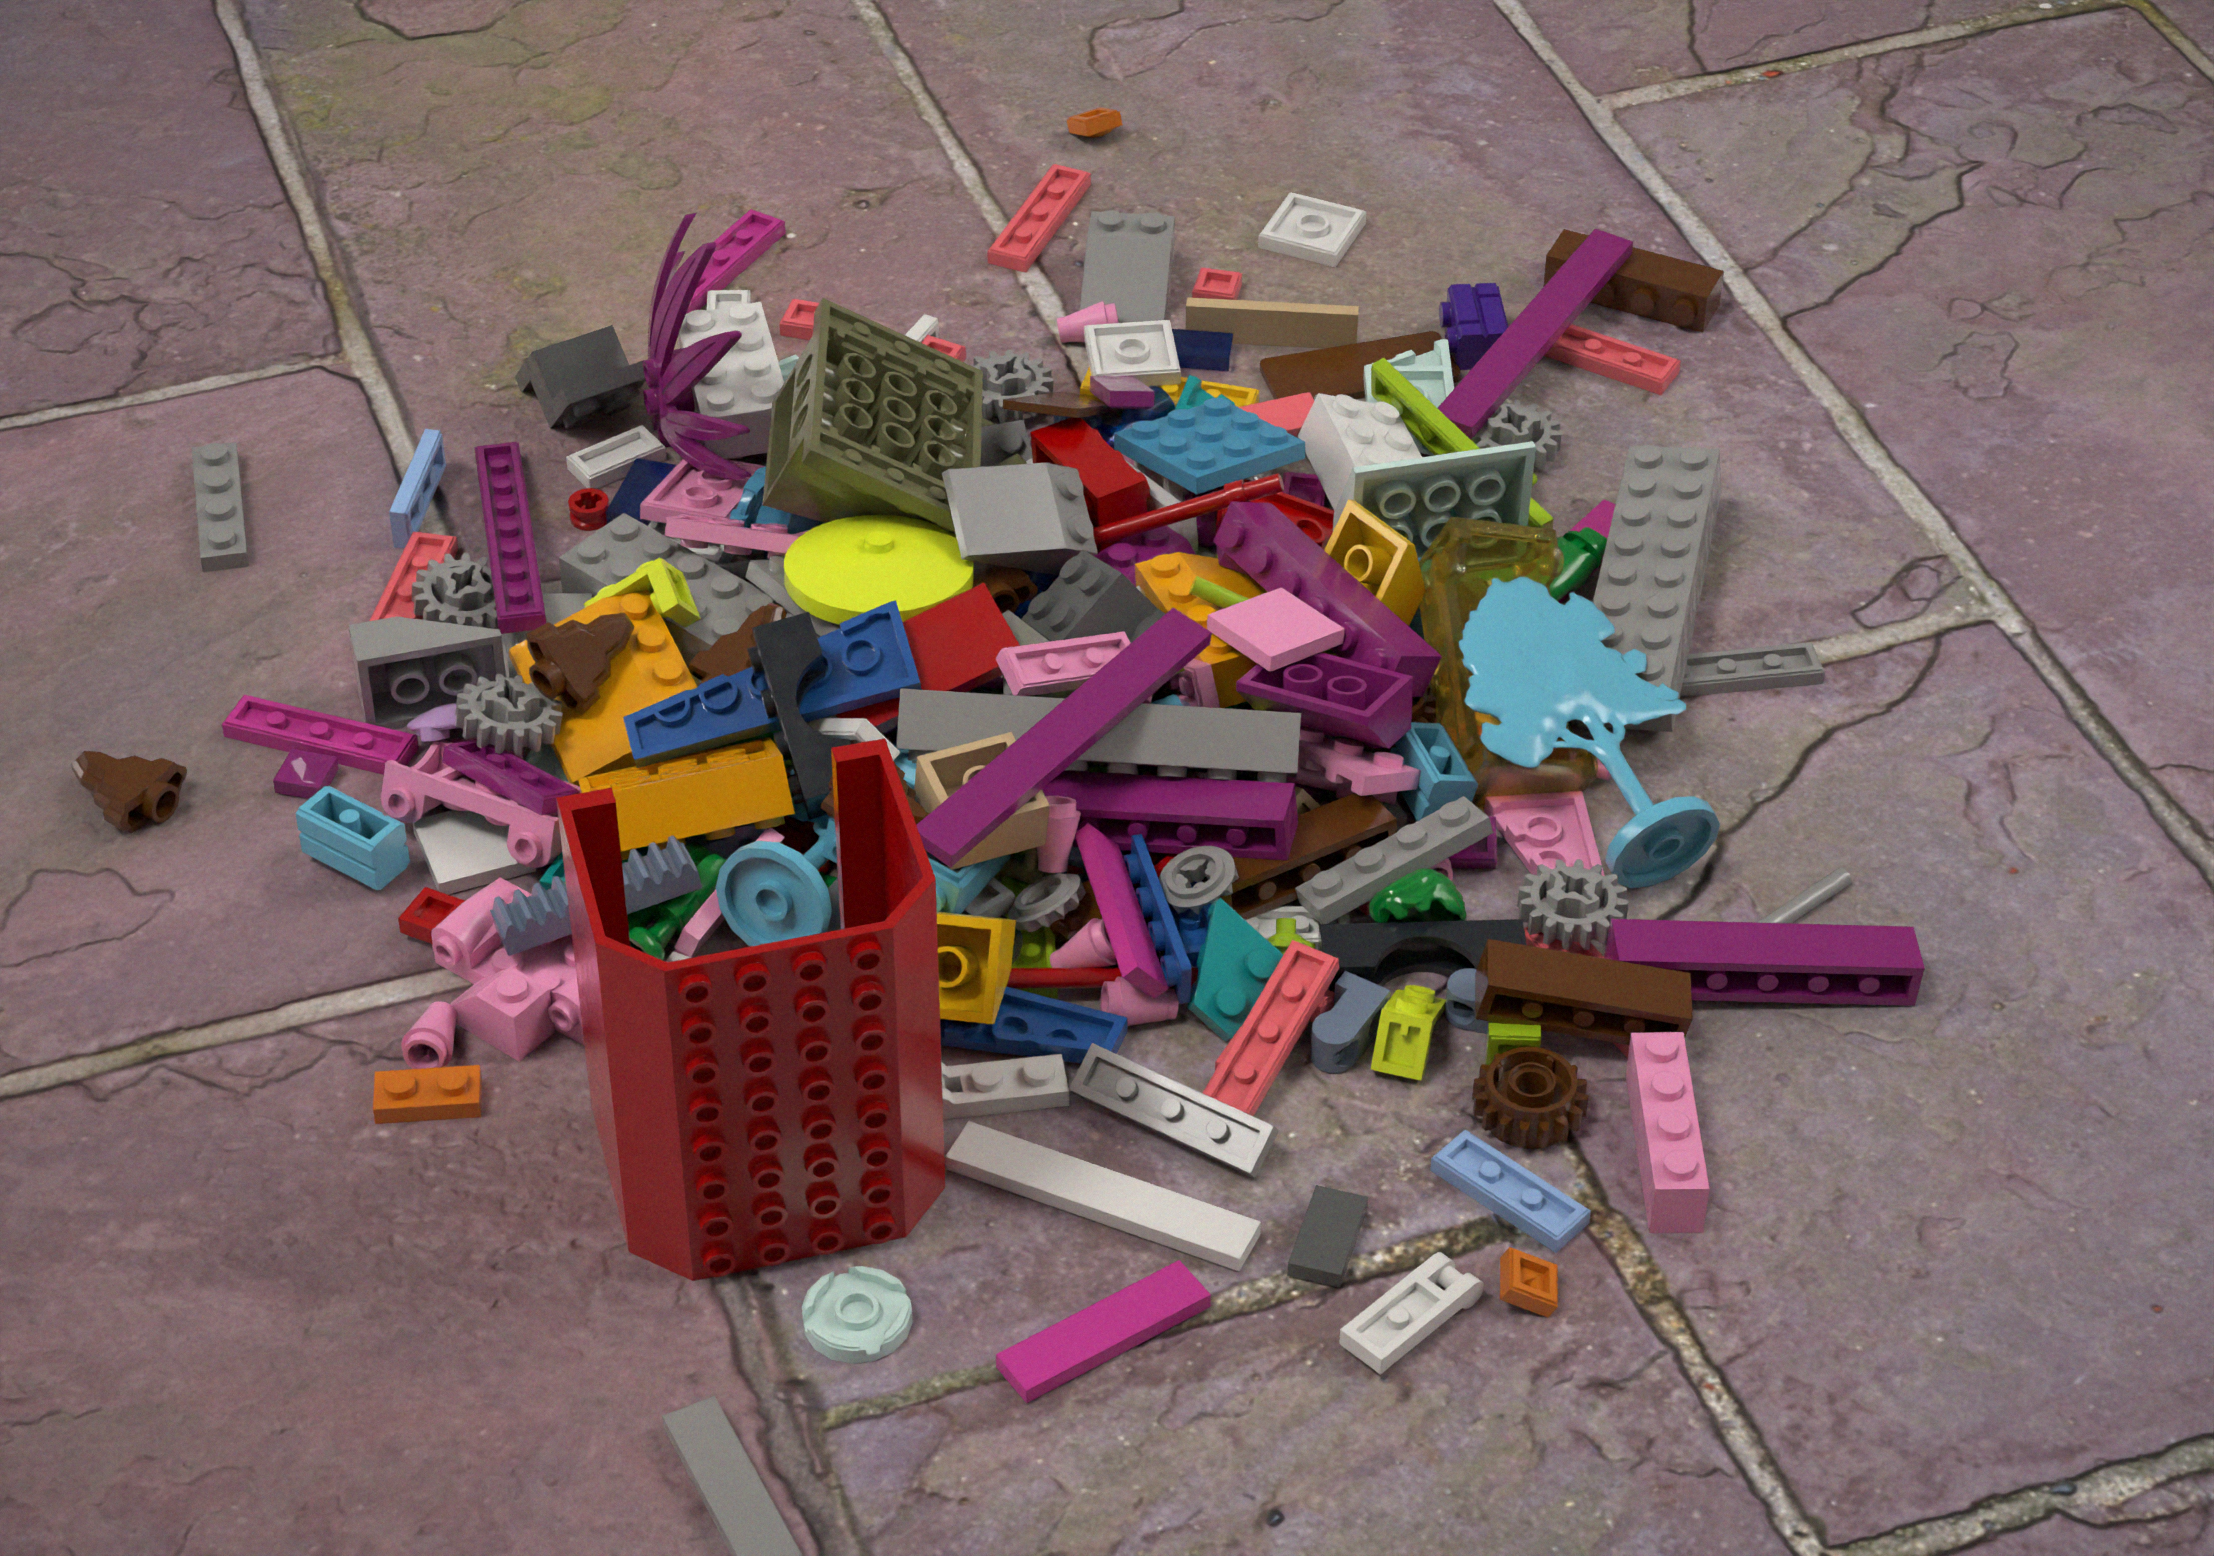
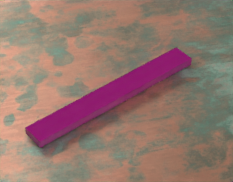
M1595 228L1439 405L1438 409L1472 440L1488 421V418H1491L1499 406L1503 404L1630 257L1633 250V241Z
M519 442L476 446L474 450L498 628L501 634L531 631L546 623V615Z
M1173 607L917 824V828L925 850L950 868L1208 647L1212 632Z

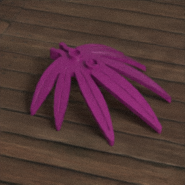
M692 213L685 215L677 227L666 249L655 281L648 323V359L643 360V372L649 389L643 391L644 403L648 416H652V426L658 432V440L665 447L671 446L685 461L706 473L740 480L750 478L752 475L717 455L696 440L710 441L740 436L749 433L750 429L744 425L695 413L692 388L742 337L741 332L734 330L702 339L688 347L674 350L691 299L716 248V242L703 244L677 270L685 251H677L697 214Z

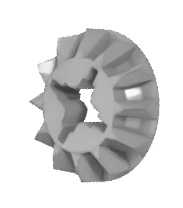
M1199 846L1188 849L1170 860L1163 868L1159 881L1168 905H1172L1178 914L1185 912L1189 908L1199 914L1203 906L1212 904L1220 896L1233 894L1232 883L1239 876L1235 862L1227 851L1215 846ZM1205 877H1207L1208 881H1206L1205 883L1201 882ZM1193 881L1198 882L1193 888L1191 887L1190 883Z
M1057 873L1041 878L1025 888L1017 896L1009 911V918L1016 920L1015 928L1017 930L1033 932L1041 926L1050 927L1056 920L1064 919L1065 914L1078 907L1079 901L1082 900L1086 893L1080 877L1071 873Z

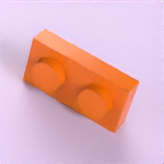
M480 1065L375 1071L373 1114L375 1124L481 1117L482 1075Z

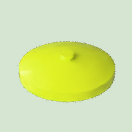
M862 515L822 524L798 537L788 548L784 558V585L790 598L800 608L809 612V614L839 625L844 621L895 600L902 622L972 589L974 580V562L961 559L957 537L954 533L943 530L936 524L905 516Z

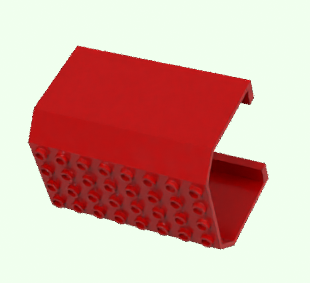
M885 738L831 748L841 929L666 962L630 947L617 808L612 788L556 797L591 1107L628 1251L691 1281L722 1277L740 1271L775 1266L784 1262L818 1255H829L838 1251L906 1238L945 1189L936 878Z

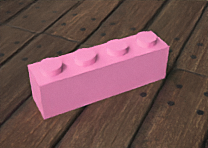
M1684 1032L1631 1033L1626 1083L1649 1233H1703L1710 1188Z

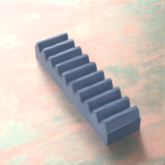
M674 835L668 837L666 849L661 850L655 842L649 844L646 856L642 857L636 849L630 850L628 862L622 863L627 914L702 888L699 873L684 843H680ZM559 876L553 877L551 889L545 890L539 883L533 884L532 895L526 897L519 889L515 890L512 903L507 904L500 896L494 898L493 909L490 911L495 928L508 956L572 934L567 888Z

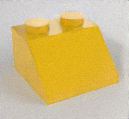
M1348 499L1324 551L1409 626L1426 592L1415 545L1355 500Z
M937 912L940 1019L995 1024L1011 973L1016 920Z

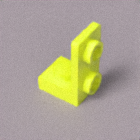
M660 557L640 565L633 574L620 582L602 588L595 597L583 604L585 608L602 598L648 590L655 609L663 618L669 617L685 628L701 619L683 572Z
M1406 985L1404 990L1397 989L1381 1010L1370 1070L1421 1081L1425 1075L1433 1027L1445 1010L1446 1000L1435 997L1434 990L1423 986Z

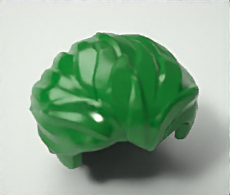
M1426 868L1415 870L1390 883L1374 895L1369 906L1371 917L1375 923L1465 921L1466 919L1465 902L1461 893L1456 889L1455 884L1447 876Z

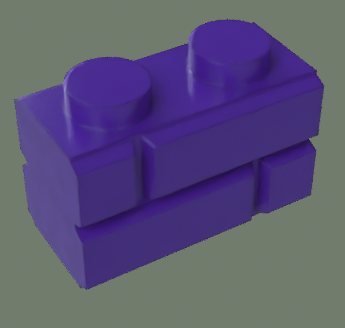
M1476 283L1475 287H1471V284H1451L1447 290V302H1440L1441 328H1446L1445 339H1448L1449 353H1454L1456 364L1460 370H1471L1508 328L1499 286L1496 283Z

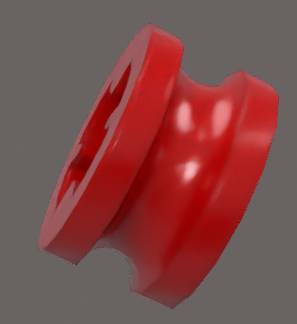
M586 488L574 492L569 497L570 522L575 528L593 531L609 523V499L604 491Z

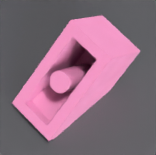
M512 966L479 980L450 1003L457 1012V1025L518 1062L555 1033L554 1023L548 1014V1008L551 1006L550 989Z

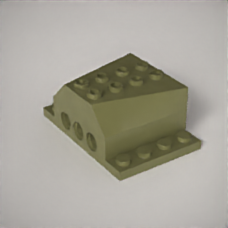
M822 298L814 312L813 336L772 402L763 506L824 523L862 515L905 516L936 524L943 530L956 535L942 473L948 469L981 467L983 371Z

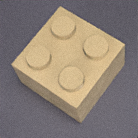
M1012 732L917 756L914 788L916 791V801L930 814L1013 744L1016 740ZM1040 790L950 869L961 868L1045 845L1050 805L1043 791Z

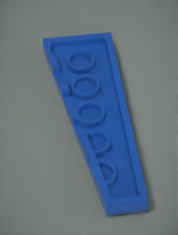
M896 600L840 623L839 629L817 638L823 655L826 676L814 684L807 692L801 704L800 715L805 722H810L899 698L900 689L922 690ZM752 667L731 676L722 674L701 683L693 690H685L623 717L636 767H644L780 730L777 717L768 719L760 694V690L768 688L764 674L755 677Z
M1010 987L1005 989L995 1024L940 1019L941 1045L1028 1057L1062 1054L1063 1061L1081 1064L1092 1043L1117 1054L1127 1034L1128 1027L1127 1017Z

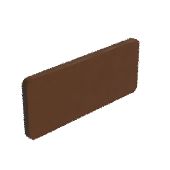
M1429 331L1269 357L1260 361V372L1274 399L1307 392L1311 393L1313 399L1318 393L1331 396L1342 394L1353 399L1365 398L1364 366L1375 363L1382 358L1386 360L1393 359L1396 355L1412 350L1416 356L1433 351L1434 342L1441 340L1442 337L1438 332ZM1450 353L1453 383H1456L1460 380V369Z
M1069 392L1003 399L1002 409L1077 418L1132 410L1110 408L1094 395Z

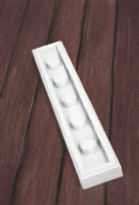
M968 1121L945 1156V1169L1236 1271H1240L1261 1234V1222L971 1121Z

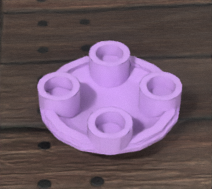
M456 703L438 706L419 715L407 724V728L416 731V735L421 737V741H436L449 738V729L459 728L455 725Z

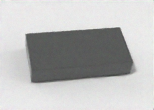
M1316 1185L1288 1261L1287 1276L1340 1288L1367 1212L1368 1197Z

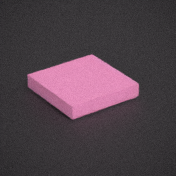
M1283 588L1272 590L1208 614L1207 630L1269 672L1343 644L1345 629Z

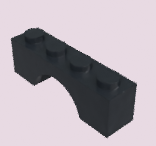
M806 612L753 627L752 632L755 646L747 648L754 676L764 674L768 688L760 690L767 718L777 717L781 731L773 733L775 744L781 752L783 760H790L794 770L793 775L787 776L794 805L804 803L808 819L811 820L827 815L826 811L821 809V804L831 792L828 788L832 776L831 748L850 745L851 743L849 739L832 738L815 731L800 715V708L805 695L814 684L826 676L822 651L810 614Z
M1523 919L1319 924L1318 950L1339 959V970L1327 989L1335 993V983L1345 971L1383 987L1390 980L1409 973L1428 972L1450 977L1454 972L1461 969H1477L1487 939L1522 945L1527 944Z

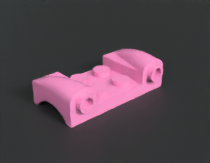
M443 739L433 741L422 759L411 768L393 760L385 762L381 805L390 817L400 822L413 823L423 817L430 809L443 804L452 810H469L485 816L486 821L495 825H509L508 851L518 863L526 867L539 868L549 865L562 852L558 812L541 816L442 763L444 746L454 743ZM565 782V783H567V784H569V785H571V786L577 788V790L580 791V787H579V786L574 785V784H571V783H568V782Z
M499 877L459 905L432 930V947L435 962L472 984L512 966L549 988L551 1006L548 1008V1014L554 1023V1029L584 1046L572 934L508 956L495 928L490 911L493 909L495 897L500 896L509 904L512 903L515 890L519 889L526 897L532 894Z

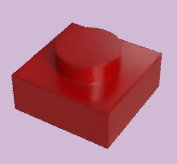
M424 887L398 918L400 933L433 944L432 930L465 900Z

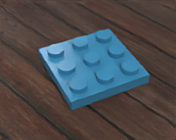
M1211 398L1206 400L1203 405L1191 409L1173 410L1168 413V416L1153 421H1138L1131 428L1114 433V450L1120 451L1121 454L1195 494H1200L1224 486V484L1305 459V441L1287 433L1286 429L1274 426L1260 419L1255 413L1242 410L1224 398Z

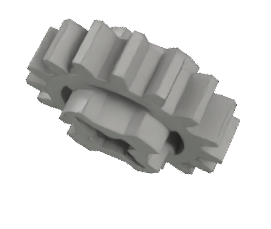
M1007 350L1004 356H998L995 351H989V358L974 357V365L971 366L983 371L982 412L984 419L989 420L994 417L998 418L1000 423H1005L1008 417H1014L1018 421L1023 420V414L1026 413L1034 417L1039 415V413L1002 409L1003 399L1053 393L1052 370L1050 367L1043 368V360L1041 358L1030 361L1029 353L1024 352L1018 355L1013 354L1012 350Z
M1515 400L1511 404L1503 402L1472 438V441L1480 449L1533 441L1536 446L1534 467L1543 470L1545 469L1546 461L1555 462L1557 452L1560 451L1562 432L1559 431L1560 422L1558 420H1551L1552 412L1548 410L1538 413L1537 404L1533 403L1526 408L1521 407L1520 400Z
M463 553L461 560H454L450 554H445L444 563L440 564L431 559L428 561L427 571L418 569L416 582L412 584L411 599L414 602L413 612L415 615H423V620L498 629L491 569L487 567L486 557L483 556L477 562L470 561L469 553Z
M496 674L495 681L491 682L481 676L478 677L477 686L466 683L463 693H458L455 725L456 727L463 728L462 736L465 739L477 737V747L479 748L491 744L495 746V752L499 754L506 750L513 751L516 755H521L522 747H528L538 752L540 751L541 742L551 745L554 743L555 734H560L562 702L545 697L539 692L533 682L529 684L522 683L523 679L520 675L510 678L504 677L502 674Z
M1561 859L1556 860L1554 869L1540 864L1537 866V876L1527 873L1524 876V886H1519L1518 919L1528 922L1527 932L1530 935L1540 932L1544 933L1543 943L1547 945L1555 939L1561 940L1562 947L1566 950H1569L1572 942H1579L1585 950L1590 949L1591 940L1594 939L1606 945L1611 919H1627L1629 901L1626 900L1627 888L1625 886H1617L1618 876L1616 874L1602 876V866L1599 864L1593 866L1590 870L1583 868L1584 864L1580 859L1575 861L1573 867L1566 866Z

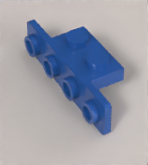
M1142 834L1132 835L1131 854L1124 855V862L1132 885L1136 884V896L1143 916L1149 919L1148 931L1155 951L1161 952V968L1167 986L1174 987L1180 1004L1191 1002V967H1197L1200 947L1205 943L1210 917L1207 915L1211 904L1203 906L1199 914L1190 908L1178 914L1172 905L1167 903ZM1193 881L1190 883L1191 887L1193 888L1198 882Z

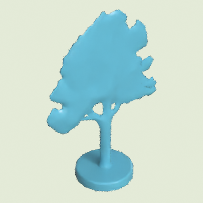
M1518 577L1510 582H1502L1498 578L1492 579V585L1488 587L1486 596L1480 600L1477 610L1470 611V620L1465 623V628L1462 632L1463 639L1459 641V648L1464 655V659H1462L1464 667L1473 674L1468 678L1470 687L1466 693L1465 704L1475 712L1491 715L1502 722L1500 725H1493L1488 722L1482 723L1480 739L1489 752L1501 756L1515 765L1526 768L1539 766L1542 760L1550 756L1553 748L1585 749L1601 761L1635 814L1617 832L1607 849L1605 862L1611 873L1618 876V884L1629 888L1649 887L1669 880L1690 868L1706 854L1717 838L1720 823L1715 812L1707 801L1695 796L1674 797L1653 804L1623 756L1619 744L1625 738L1626 731L1624 725H1638L1644 721L1658 719L1668 714L1678 715L1686 710V704L1678 698L1679 693L1667 687L1664 683L1657 687L1636 675L1646 671L1647 660L1645 653L1632 649L1623 655L1615 649L1606 648L1601 643L1602 640L1615 633V628L1592 601L1572 592L1569 593L1570 600L1563 605L1549 595L1548 588L1543 584L1527 577ZM1574 719L1581 720L1588 727L1594 740H1586L1571 733L1566 729L1567 722ZM1609 722L1613 726V733L1604 727L1605 723ZM1560 737L1564 741H1557V738Z
M897 739L892 743L895 747L897 746ZM901 752L896 757L916 768V763L908 761V754ZM793 799L792 803L795 814L787 816L801 822H814V832L819 836V840L804 855L779 842L756 841L738 848L719 870L716 884L719 908L730 928L750 947L824 933L828 930L832 908L829 890L818 870L829 860L822 856V850L827 831L826 826L831 817L825 815L809 820L804 803L794 805ZM926 851L928 858L938 862L941 865H946L938 858L933 856L931 853Z

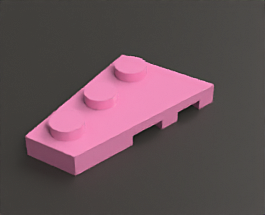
M681 514L666 518L665 536L681 538L680 546L705 549L708 548V542L724 544V552L730 554L751 555L752 549L768 551L767 558L770 559L771 556L775 555L785 557L791 544L807 531L788 534L787 524L756 523L751 524V528H744L745 522L742 520Z
M1300 725L1299 766L1310 770L1326 771L1324 778L1334 783H1352L1351 791L1360 796L1418 788L1421 770L1404 765V758L1402 756L1389 752H1375V754L1363 751L1364 744L1344 738H1337L1333 741L1324 738L1325 734L1318 729Z
M1582 791L1485 797L1484 812L1487 816L1496 817V828L1531 874L1537 876V866L1540 864L1554 869L1558 859H1561L1569 867H1573L1577 859L1582 860L1583 868L1589 870L1597 864L1602 866ZM1602 868L1601 875H1602V876H1605V875H1604L1603 868Z

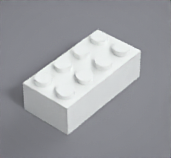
M761 302L738 303L730 307L694 310L686 313L677 338L678 349L724 332L738 330L742 334V337L726 355L692 388L695 413L744 425L750 429L749 433L720 440H701L703 446L724 459L768 452L772 402L783 386L784 380Z
M1318 393L1298 434V438L1305 441V453L1334 511L1353 467L1422 457L1396 407L1385 402L1369 403L1358 401L1342 394L1331 396Z

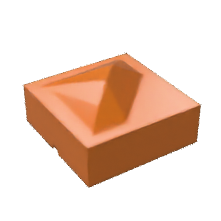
M1101 107L1067 119L1069 133L1092 138L1104 136L1116 127L1123 125L1120 111Z
M1509 1247L1500 1257V1300L1549 1318L1558 1307V1265Z

